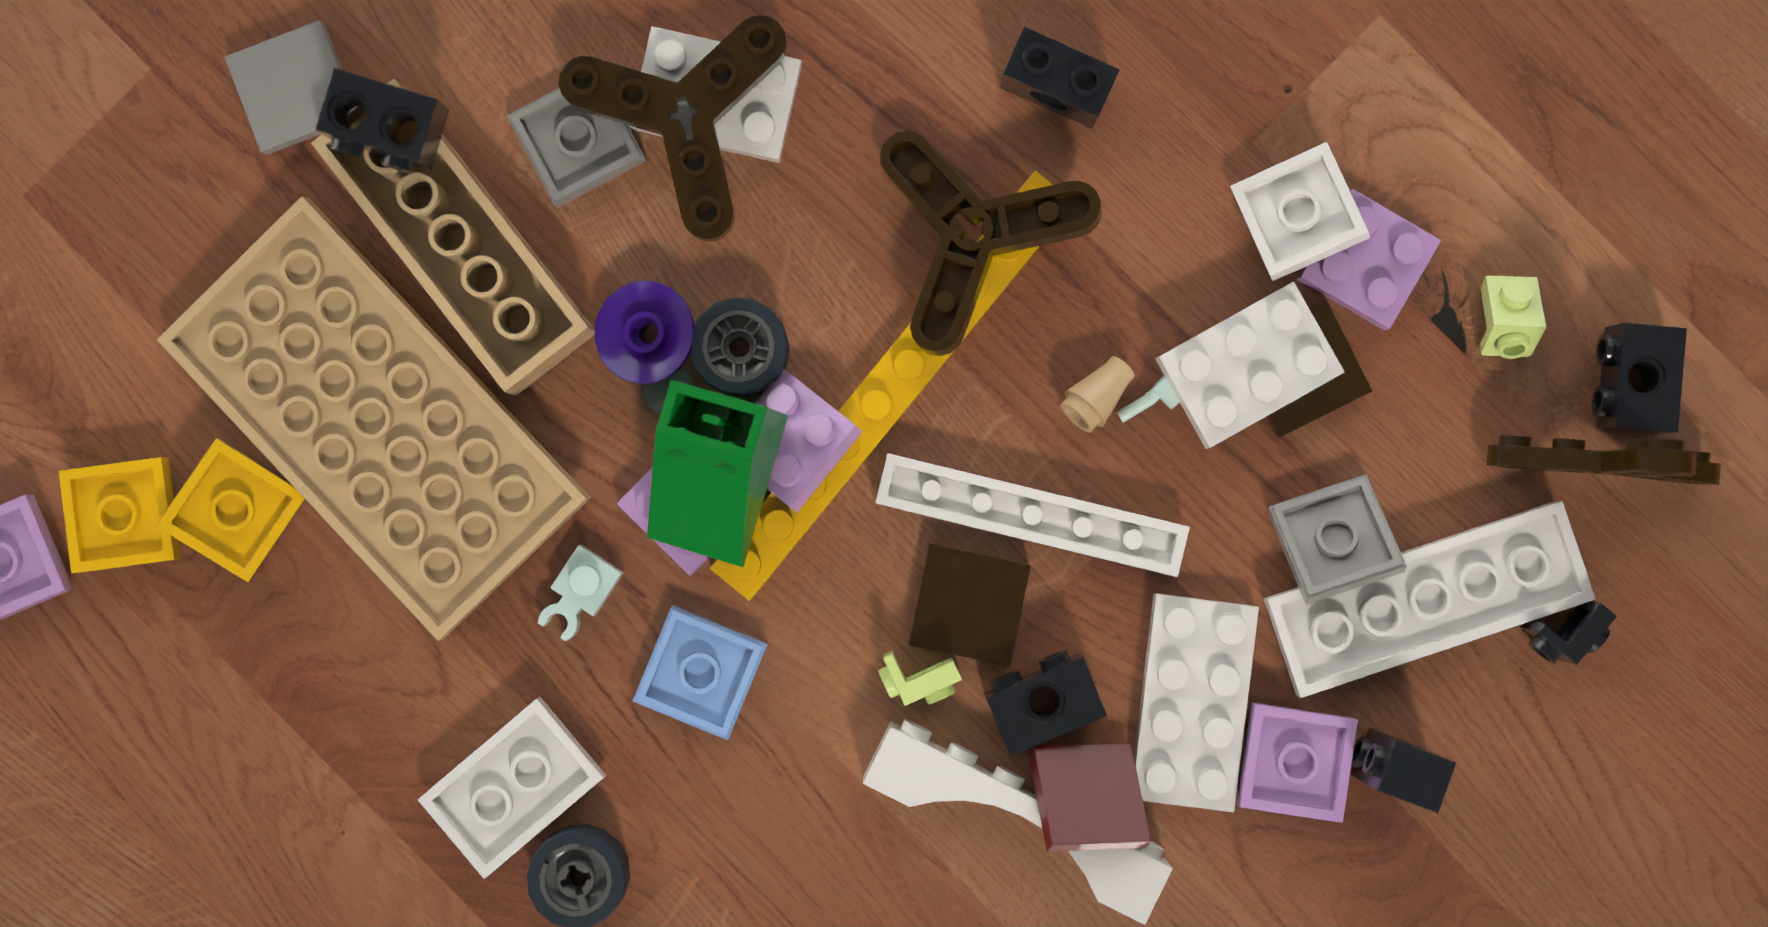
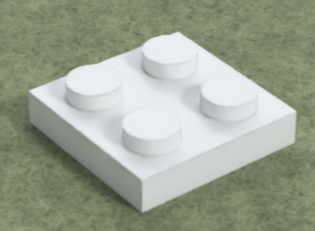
M1327 142L1230 186L1272 282L1370 238L1365 222Z

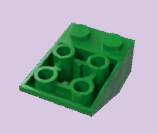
M671 380L655 433L647 538L744 567L788 415L762 405Z

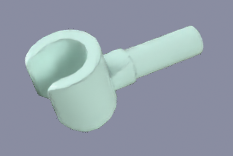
M1164 376L1144 396L1117 411V414L1124 423L1152 406L1158 399L1170 409H1173L1179 403V400Z

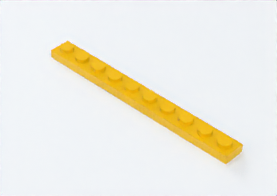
M1035 170L1018 192L1053 184ZM1040 246L993 256L963 340ZM909 324L838 411L863 432L798 512L791 509L771 493L761 506L744 567L716 560L710 570L748 601H751L953 352L943 356H935L922 351L912 338Z

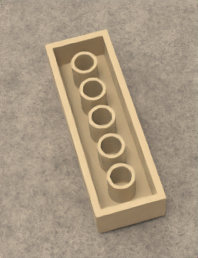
M395 79L387 83L399 88L406 89ZM360 105L347 115L346 125L348 129L357 128L364 122L366 118L365 106ZM408 121L400 126L397 131L398 144H408L415 139L418 133L417 121ZM443 134L432 169L428 170L414 165L412 174L382 165L380 163L382 155L363 150L361 158H356L330 149L331 140L324 135L311 142L312 146L504 392L517 396L595 335L596 331Z

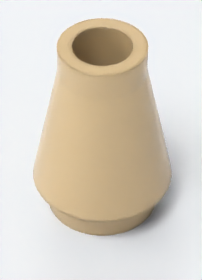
M1112 356L1100 368L1065 391L1066 399L1060 404V407L1068 419L1077 427L1091 433L1096 426L1103 427L1127 385L1135 377V374L1124 361Z

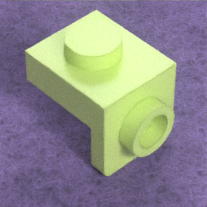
M1486 275L1480 287L1487 327L1480 343L1481 355L1501 356L1507 359L1531 356L1546 329L1537 277Z
M892 650L883 654L886 667L878 670L890 698L900 695L904 706L924 697L927 704L938 702L954 694L956 690L953 684L962 680L952 657L905 678Z

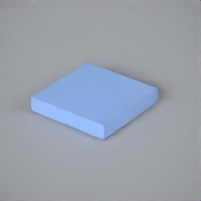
M672 605L633 702L728 740L768 643Z

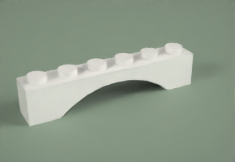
M904 719L902 726L890 721L863 775V784L908 807L936 801H970L993 805L1015 813L1042 829L1036 794L1022 787L1025 781L1023 777L998 765L993 773L975 764L979 757L977 754L953 742L946 749L929 740L932 735L931 731L907 719ZM1151 842L1146 848L1068 851L1085 874L1098 902L1144 925L1146 924L1173 869L1168 861L1161 857L1164 852L1162 847Z

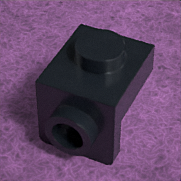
M1590 601L1578 605L1556 632H1553L1545 624L1535 621L1525 623L1521 629L1533 638L1528 644L1531 649L1548 662L1555 664L1559 660L1577 665L1587 652L1593 653L1605 643L1610 635L1608 627L1617 616L1602 603Z

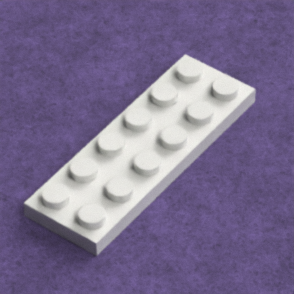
M1553 501L1401 552L1407 565L1405 572L1307 605L1304 602L1299 587L1263 598L1296 696L1299 698L1596 599L1563 501Z

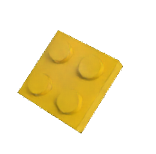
M216 438L156 527L246 582H249L305 498L291 483Z
M157 457L58 471L71 573L182 559L179 540L156 527L174 500L169 457Z

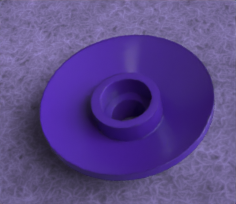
M654 281L628 283L614 291L606 299L598 313L595 323L596 348L605 366L619 378L636 384L657 383L674 375L688 359L694 337V319L686 301L672 288ZM654 325L657 328L658 336L654 342L648 344L644 339V332L647 327Z

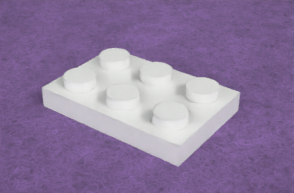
M651 26L641 72L678 82L711 52L720 41ZM785 56L771 73L715 124L720 150L780 163L802 69V60ZM681 101L678 103V112L671 114V120H680L686 131L687 139L691 140L693 138L691 119L695 114H699V108H691L687 101ZM629 126L631 130L662 136L633 126Z
M1294 282L1155 358L1205 449L1215 446L1344 373L1342 366Z
M539 697L422 795L418 801L485 879L601 781L606 774L543 699Z

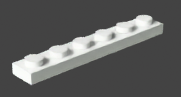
M887 453L876 504L1178 577L1190 529L1189 526Z

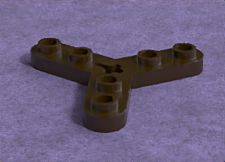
M764 15L751 16L738 25L678 82L595 57L579 56L572 58L563 66L559 74L558 85L561 94L568 103L580 111L662 135L681 218L686 229L699 240L705 242L717 241L724 238L731 231L735 221V212L715 124L781 63L787 50L786 35L780 23L772 17ZM681 101H687L691 108H699V114H695L691 119L693 132L691 140L687 139L686 131L680 120H671V114L678 112V103Z
M910 131L897 132L882 145L880 163L889 180L941 236L910 324L912 338L920 349L929 355L943 356L950 354L959 347L965 336L993 256L1082 237L1091 233L1098 226L1102 217V205L1097 191L1090 184L1082 181H1068L981 201L935 149L918 133ZM961 214L967 222L969 221L974 226L981 222L985 223L981 227L984 236L982 240L976 242L970 237L963 242L961 239L965 233L955 215Z
M1499 435V445H1488L1486 466L1615 475L1685 484H1720L1721 464L1710 462L1711 453L1684 451L1685 440L1649 438V441L1627 440V449L1598 451L1585 450V440L1553 438L1552 448L1531 447V437Z

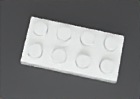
M1153 594L1134 750V762L1143 801L1234 812L1258 620V606Z

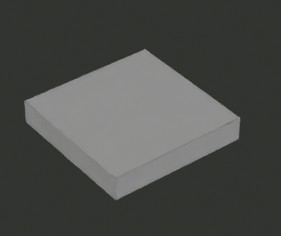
M321 20L224 57L261 153L269 155L321 135L315 128L334 68L342 70L326 25Z
M560 88L506 115L556 208L569 203L647 161L628 125L572 107L561 94Z
M1366 474L1268 507L1267 513L1306 605L1403 573L1406 570L1407 565Z

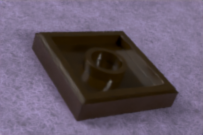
M1326 299L1309 307L1342 366L1344 373L1266 416L1277 438L1372 392Z
M929 544L909 645L1010 666L1031 565Z

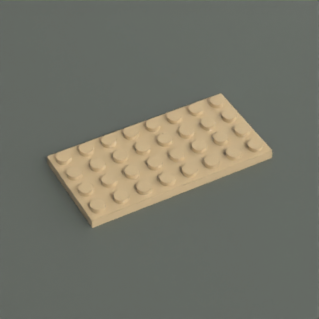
M301 196L157 339L165 350L437 641L448 636L591 498L310 198Z

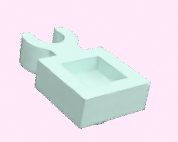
M582 544L578 545L550 587L560 594L562 598L558 603L547 606L541 612L538 624L544 627L551 621L554 614H562L567 619L568 625L560 638L564 641L573 638L580 628L579 613L583 609L592 616L597 615L624 572Z

